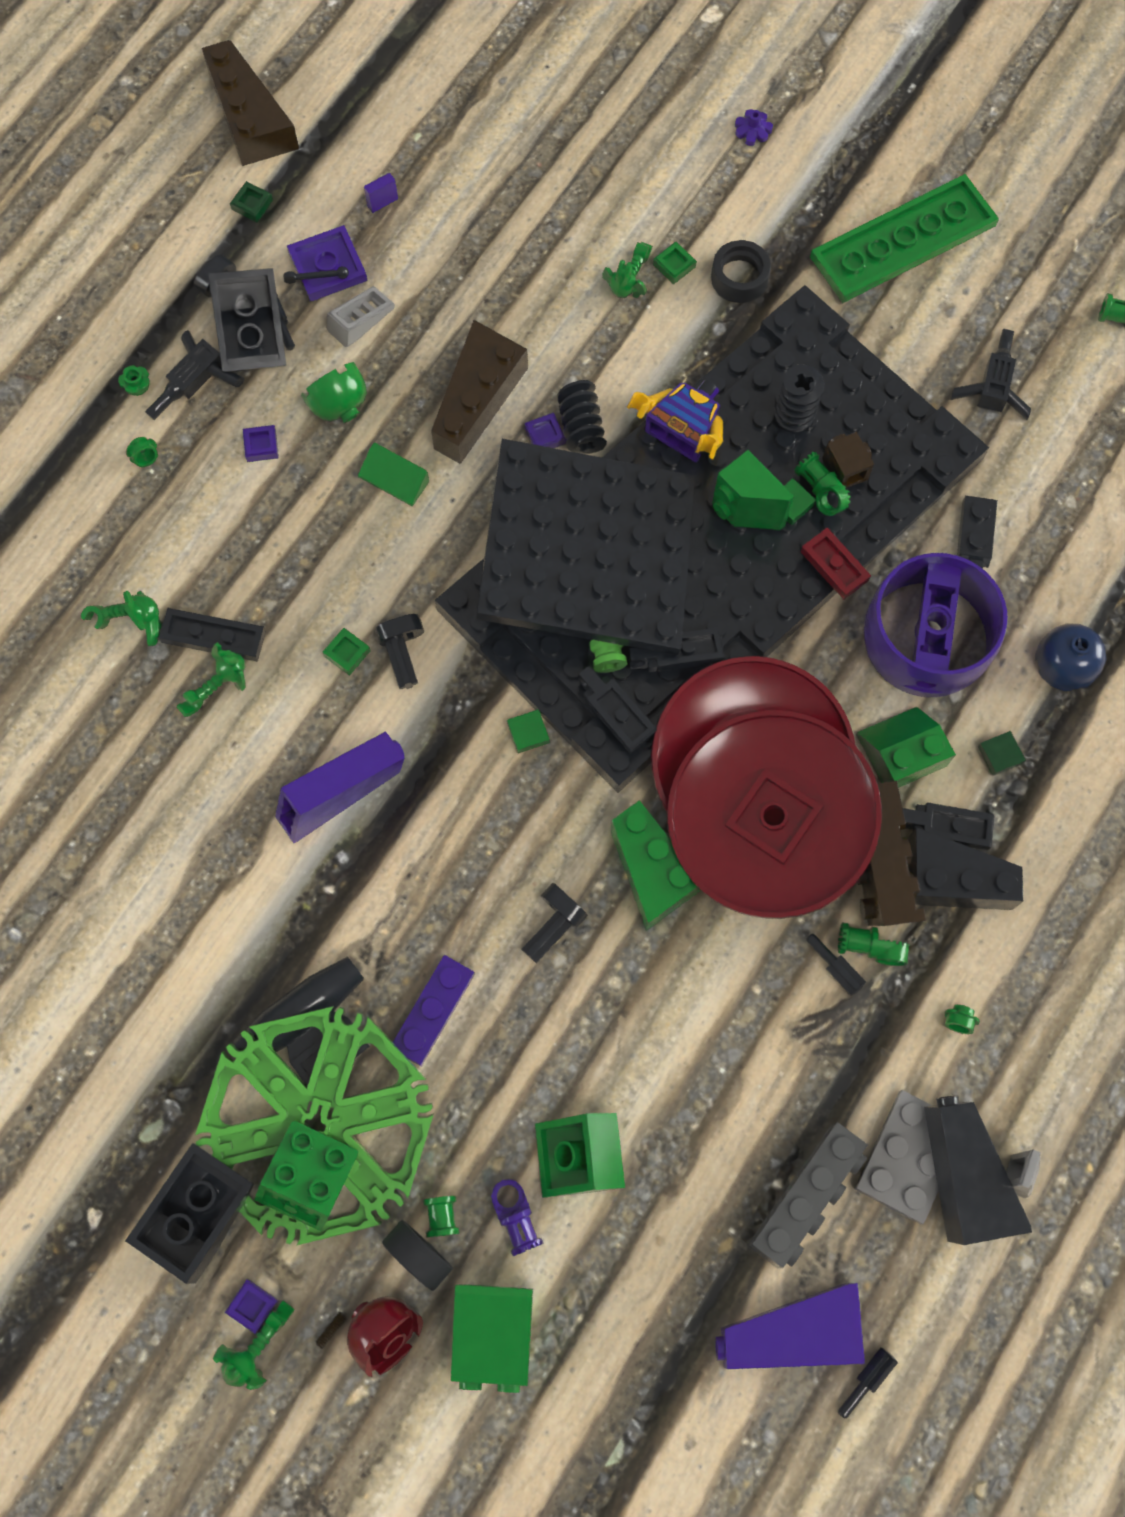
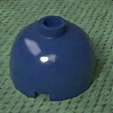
M1066 623L1052 629L1040 641L1035 653V661L1037 660L1040 676L1050 686L1062 691L1089 687L1101 674L1107 659L1106 647L1100 636L1091 628L1077 623Z

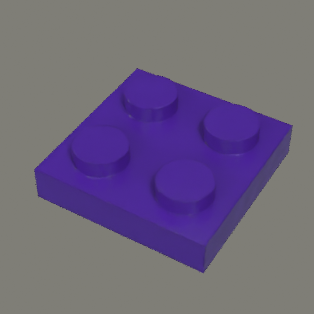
M344 225L287 245L288 253L298 274L337 270L341 266L346 267L349 271V275L345 279L335 276L301 280L310 302L368 281L367 274Z

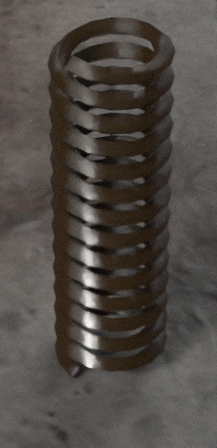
M338 1312L339 1314L333 1318L332 1323L324 1329L323 1334L315 1341L316 1345L321 1349L327 1345L326 1342L334 1336L335 1331L346 1320L342 1312Z

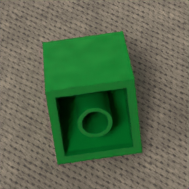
M455 1285L451 1381L459 1382V1389L482 1390V1383L497 1384L498 1392L519 1393L520 1386H528L533 1288Z

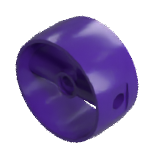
M928 553L915 556L904 561L890 572L881 582L873 596L866 613L864 626V642L868 657L877 672L888 683L903 692L920 697H942L954 694L975 682L997 656L1007 628L1006 603L994 579L972 561L947 553ZM912 584H923L919 617L914 628L916 638L913 660L911 661L900 653L889 640L882 624L881 601L899 588ZM958 595H960L973 606L983 623L986 634V650L984 658L979 662L966 668L949 670ZM928 622L937 623L941 630L932 629Z

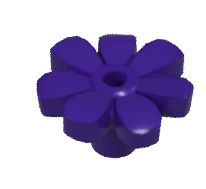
M749 109L745 111L744 117L736 118L735 127L737 129L735 134L740 139L746 137V145L754 146L756 138L759 142L768 140V134L772 133L773 124L766 122V113Z

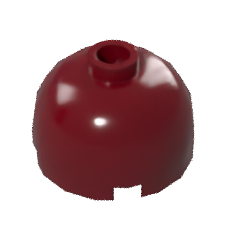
M385 1296L370 1302H363L352 1314V1322L347 1336L349 1353L368 1377H372V1371L374 1370L379 1375L384 1374L408 1354L412 1346L405 1343L411 1338L413 1332L419 1337L423 1327V1319L412 1306L402 1299Z

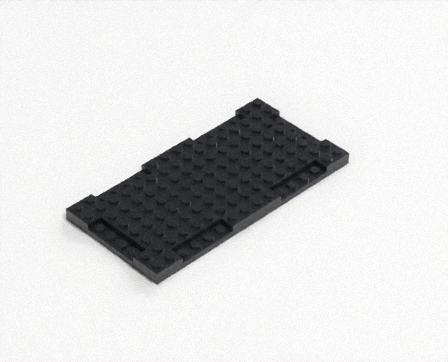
M806 285L761 322L760 329L692 386L697 390L703 380H709L719 389L718 394L713 400L720 405L719 416L723 420V443L717 449L714 459H710V454L703 451L697 462L692 461L645 432L646 420L602 457L695 475L683 632L719 628L725 660L745 656L768 657L837 594L833 587L800 552L804 544L828 528L865 568L984 459L989 449L982 440L943 406L936 410L848 332L850 324ZM798 364L810 365L820 372L824 380V391L815 420L804 431L788 432L776 423L774 417L785 373L792 366ZM857 432L862 442H866L870 447L874 463L870 477L864 482L846 488V490H849L848 495L851 496L849 498L851 501L848 504L849 507L838 514L824 515L820 512L815 502V505L793 525L786 522L785 527L781 530L735 527L727 519L723 520L713 508L712 501L718 473L747 450L783 485L794 479L816 499L810 484L802 476L795 474L794 469L799 465L800 461L804 463L803 459H807V455L816 452L819 455V461L826 467L822 460L826 445L833 437L840 434L847 436ZM829 491L827 494L828 503L830 506L837 508L838 497L833 491ZM483 558L435 599L437 611L535 710L539 709L541 716L619 793L651 764L653 737L630 754L586 703L587 701L582 696L586 690L578 681V674L588 666L594 670L593 661L595 654L590 650V639L476 619L484 563ZM623 646L621 652L626 656L627 665L624 668L608 673L594 672L600 679L606 675L611 680L614 678L656 727L660 715L674 693L692 676L711 665L662 672H649L648 668L630 670L628 652L629 648L635 647Z

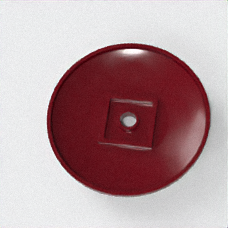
M760 656L731 658L706 667L687 680L674 693L666 704L656 726L657 731L652 742L651 765L656 791L664 809L668 814V801L672 783L686 755L707 733L726 721L741 715L767 710L797 712L831 725L856 746L853 731L845 711L830 690L817 678L798 666L782 660ZM772 808L765 813L764 820L767 824L776 826L783 822L785 816L781 810Z
M767 710L741 715L726 721L707 733L694 745L681 763L673 780L668 801V827L671 842L680 864L693 883L720 905L740 914L764 919H785L806 915L826 907L844 895L859 880L871 862L881 830L882 805L880 792L871 767L863 754L844 734L831 725L809 715L790 711ZM772 808L781 810L785 816L783 822L776 826L769 825L764 820L765 813Z

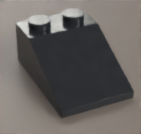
M273 268L210 273L209 282L222 372L286 366Z
M192 1143L125 1242L184 1283L196 1284L220 1248L255 1184Z

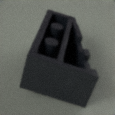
M917 827L908 837L913 854L908 870L912 872L914 877L918 878L920 892L916 893V905L1013 910L1024 901L1022 866Z

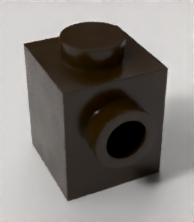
M857 432L847 436L840 434L833 437L827 443L822 457L828 471L835 472L837 479L846 488L868 480L874 467L870 447L866 442H862Z

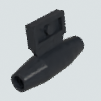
M347 956L307 977L262 1011L249 1026L334 1006L330 1015V1021L333 1022L336 1008L364 980V977ZM342 1015L344 1023L353 1024L348 1017ZM248 1026L245 1030L250 1031L254 1035L255 1040H258L255 1031ZM307 1027L282 1033L273 1040L275 1052L287 1047L290 1064L307 1087L323 1039L322 1032L316 1027ZM241 1034L232 1042L238 1050H245L247 1047V1041ZM368 1043L360 1046L356 1057L370 1047Z

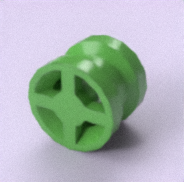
M596 640L590 641V650L595 654L593 661L594 671L600 673L614 672L627 665L626 656L621 652V648L624 645Z

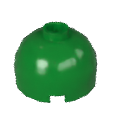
M354 362L345 364L344 366L347 371L341 374L336 369L325 374L306 388L308 393L301 394V397L314 415L324 421L332 422L341 419L343 423H347L360 414L357 408L365 401L367 391L363 376Z

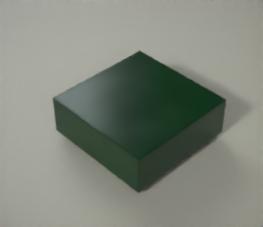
M246 181L230 202L231 210L257 223L273 202V197L271 193Z
M1011 731L981 742L978 745L992 776L1022 765L1026 761Z

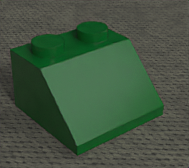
M747 450L718 473L712 504L717 515L723 520L727 519L735 527L781 530L786 525L794 496Z
M914 707L856 733L881 783L897 781L898 788L947 767L956 756L941 726L918 707Z
M586 1113L535 1123L542 1198L625 1188L617 1113Z

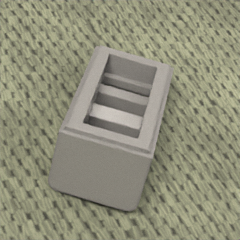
M373 286L327 313V330L341 344L348 347L394 309L395 304ZM372 301L377 306V308L371 306L369 302Z
M1034 1149L1011 1155L1006 1170L1016 1194L1022 1198H1029L1032 1194L1040 1168L1041 1152Z

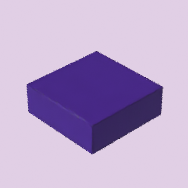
M387 173L364 186L366 203L372 213L398 200L396 181L391 173Z
M554 412L524 423L525 431L531 444L550 448L566 444V438Z
M275 425L243 429L245 458L247 462L279 458Z
M246 1279L225 1313L254 1334H257L279 1300L251 1280Z

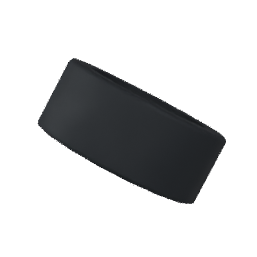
M746 240L730 241L721 246L714 256L711 281L713 288L719 296L730 302L746 303L757 299L767 288L771 270L769 255L761 246ZM731 261H746L756 267L759 271V276L757 279L747 283L734 282L723 273V266Z
M403 1220L382 1241L387 1251L431 1291H434L453 1270L450 1263Z

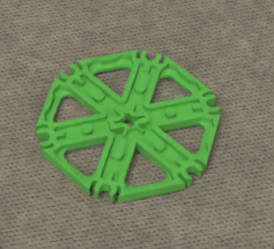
M334 1006L249 1026L255 1031L258 1040H255L254 1035L248 1030L241 1032L240 1034L247 1041V1047L245 1050H238L232 1043L226 1046L228 1053L236 1058L235 1061L229 1058L225 1051H222L195 1134L211 1133V1136H204L196 1141V1145L211 1146L213 1150L212 1156L233 1169L237 1163L274 1155L291 1122L297 1121L310 1128L309 1125L305 1124L306 1119L312 1120L315 1114L318 1113L319 1106H323L320 1116L321 1123L325 1124L326 1127L325 1130L319 1129L318 1132L358 1150V1156L344 1185L359 1200L360 1206L353 1214L327 1220L321 1232L266 1205L256 1203L248 1195L240 1213L261 1235L263 1234L266 1221L269 1220L271 1222L267 1230V1238L272 1239L277 1227H285L288 1230L286 1244L292 1243L297 1233L296 1229H300V1240L297 1245L381 1225L382 1221L376 1218L373 1213L374 1210H377L378 1215L382 1219H389L390 1214L383 1204L389 1199L394 1200L400 1207L404 1204L403 1196L395 1191L396 1188L405 1193L407 1198L409 1197L434 1115L433 1113L429 1116H418V1112L426 1113L433 1109L432 1103L422 1105L416 1100L418 1093L429 1090L428 1084H418L414 1088L411 1083L417 1080H426L422 1073L369 1016L363 1031L358 1028L363 1020L362 1013H357L353 1024L344 1023L342 1020L344 1008L342 1007L336 1011L333 1022L330 1021V1015ZM307 1027H316L322 1032L323 1039L308 1087L274 1051L273 1040L277 1035ZM363 1044H373L397 1069L399 1073L397 1083L390 1087L343 1098L358 1049ZM238 1074L243 1075L278 1114L233 1125L225 1124L220 1118V1110L230 1079ZM311 1101L312 1105L310 1111H307L309 1102ZM330 1108H334L332 1116L329 1118ZM405 1123L411 1128L412 1136L403 1166L395 1173L385 1171L353 1136Z

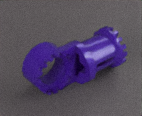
M510 1179L497 1183L492 1191V1203L501 1226H505L513 1246L511 1250L512 1256L544 1244L542 1238H537L529 1217L532 1211L521 1185ZM506 1185L516 1188L519 1195L517 1203L509 1208L503 1207L497 1200L499 1189ZM518 1223H520L522 1227L523 1233L526 1238L525 1241L522 1240V1237L520 1235L519 1229L517 1227Z

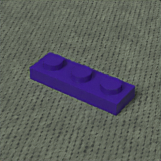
M446 955L442 957L393 1041L396 1047L410 1061L421 1067L475 975L474 971Z

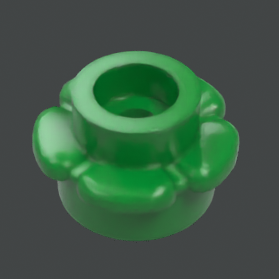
M134 365L128 366L123 370V374L119 376V385L125 388V391L130 395H142L149 388V372L142 366L138 368Z
M135 438L127 447L126 455L130 457L132 463L139 467L150 466L158 457L157 444L151 438Z
M956 1004L953 1006V1009L945 1011V1026L960 1034H973L975 1025H979L980 1020L974 1016L975 1011L968 1006Z

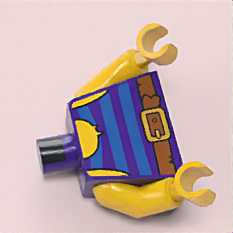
M703 380L697 390L686 383H680L674 389L669 388L650 396L641 392H635L627 405L628 409L635 408L639 410L637 417L640 419L644 417L645 413H648L645 432L694 462L699 460L703 451L710 454V459H714L717 449L723 443V420L719 416L720 405L713 400L718 394L719 389L709 380Z

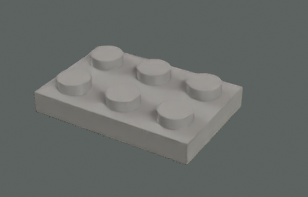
M901 1090L894 1101L854 1189L921 1225L924 1224L939 1191L924 1107L932 1105Z

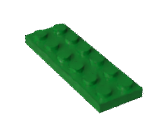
M964 174L812 249L810 258L843 304L996 227L999 218L968 176Z

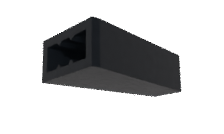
M954 1095L936 1098L937 1105L924 1107L947 1242L969 1245L1032 1233L1031 1224L974 1102H960L959 1096Z

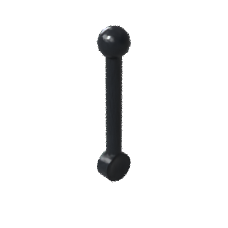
M341 266L337 270L299 274L287 271L283 274L285 283L292 284L296 280L338 276L341 279H345L348 277L349 271L346 267Z

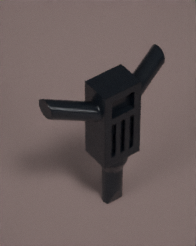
M1002 330L998 350L996 353H991L986 365L983 382L954 388L950 400L980 394L977 406L1002 412L1007 402L1028 420L1031 407L1010 389L1016 359L1012 358L1010 354L1014 331Z
M187 330L182 334L181 341L188 354L166 375L169 383L166 385L164 392L145 413L155 420L173 401L183 396L189 400L211 376L235 387H240L243 384L244 377L232 371L222 372L220 353L204 339L196 344L190 331Z

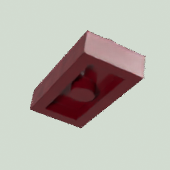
M828 528L816 535L801 548L800 552L843 600L866 584L871 578L870 573Z

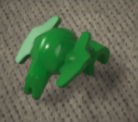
M642 241L641 243L637 242L632 261L626 265L625 260H620L617 272H612L608 267L604 268L602 278L607 281L616 297L627 298V296L633 293V297L638 298L640 295L646 294V286L641 280H636L635 277L642 264L647 262L652 251V245Z
M129 591L123 592L125 603L107 607L99 605L87 606L81 613V619L91 620L94 613L97 614L98 620L94 626L96 629L106 628L110 619L129 616L140 630L146 629L148 646H155L158 643L160 629L162 628L158 605L152 598L144 595L142 591H138L137 595H131Z
M218 642L214 644L211 656L216 661V675L208 679L206 684L201 685V688L189 690L183 694L186 701L178 704L177 709L184 717L191 716L197 712L203 705V701L208 698V695H212L213 691H216L218 687L223 685V682H233L236 688L241 691L246 688L244 677L246 665L240 654L230 650H222Z
M284 1300L275 1312L272 1311L261 1332L257 1333V1337H254L252 1343L247 1346L248 1349L246 1351H236L227 1348L224 1344L216 1350L213 1360L216 1363L221 1362L223 1364L221 1366V1374L227 1385L242 1387L247 1384V1389L254 1390L266 1383L267 1380L263 1377L262 1371L256 1369L255 1358L259 1357L261 1351L266 1348L265 1345L269 1344L270 1339L285 1325L295 1309Z

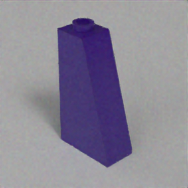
M385 731L281 787L275 817L293 843L298 842L399 774L405 759L401 745L396 740L392 741Z
M844 1283L721 1327L722 1336L715 1337L717 1361L723 1360V1367L726 1369L865 1364L858 1283Z

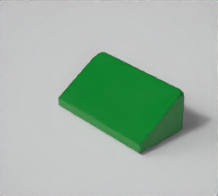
M375 442L370 447L358 474V477L412 507L429 483L428 472L425 469Z

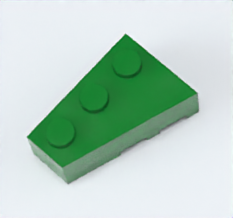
M640 800L612 820L610 831L632 888V894L638 905L645 931H648L701 890L693 883L680 864L671 839Z

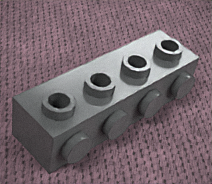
M837 1122L831 1125L754 1234L748 1246L776 1268H784L786 1264L792 1267L804 1250L800 1243L806 1234L809 1233L813 1236L824 1222L825 1217L821 1213L829 1202L834 1205L844 1193L846 1186L842 1182L849 1172L855 1175L866 1161L867 1156L863 1152L868 1144Z

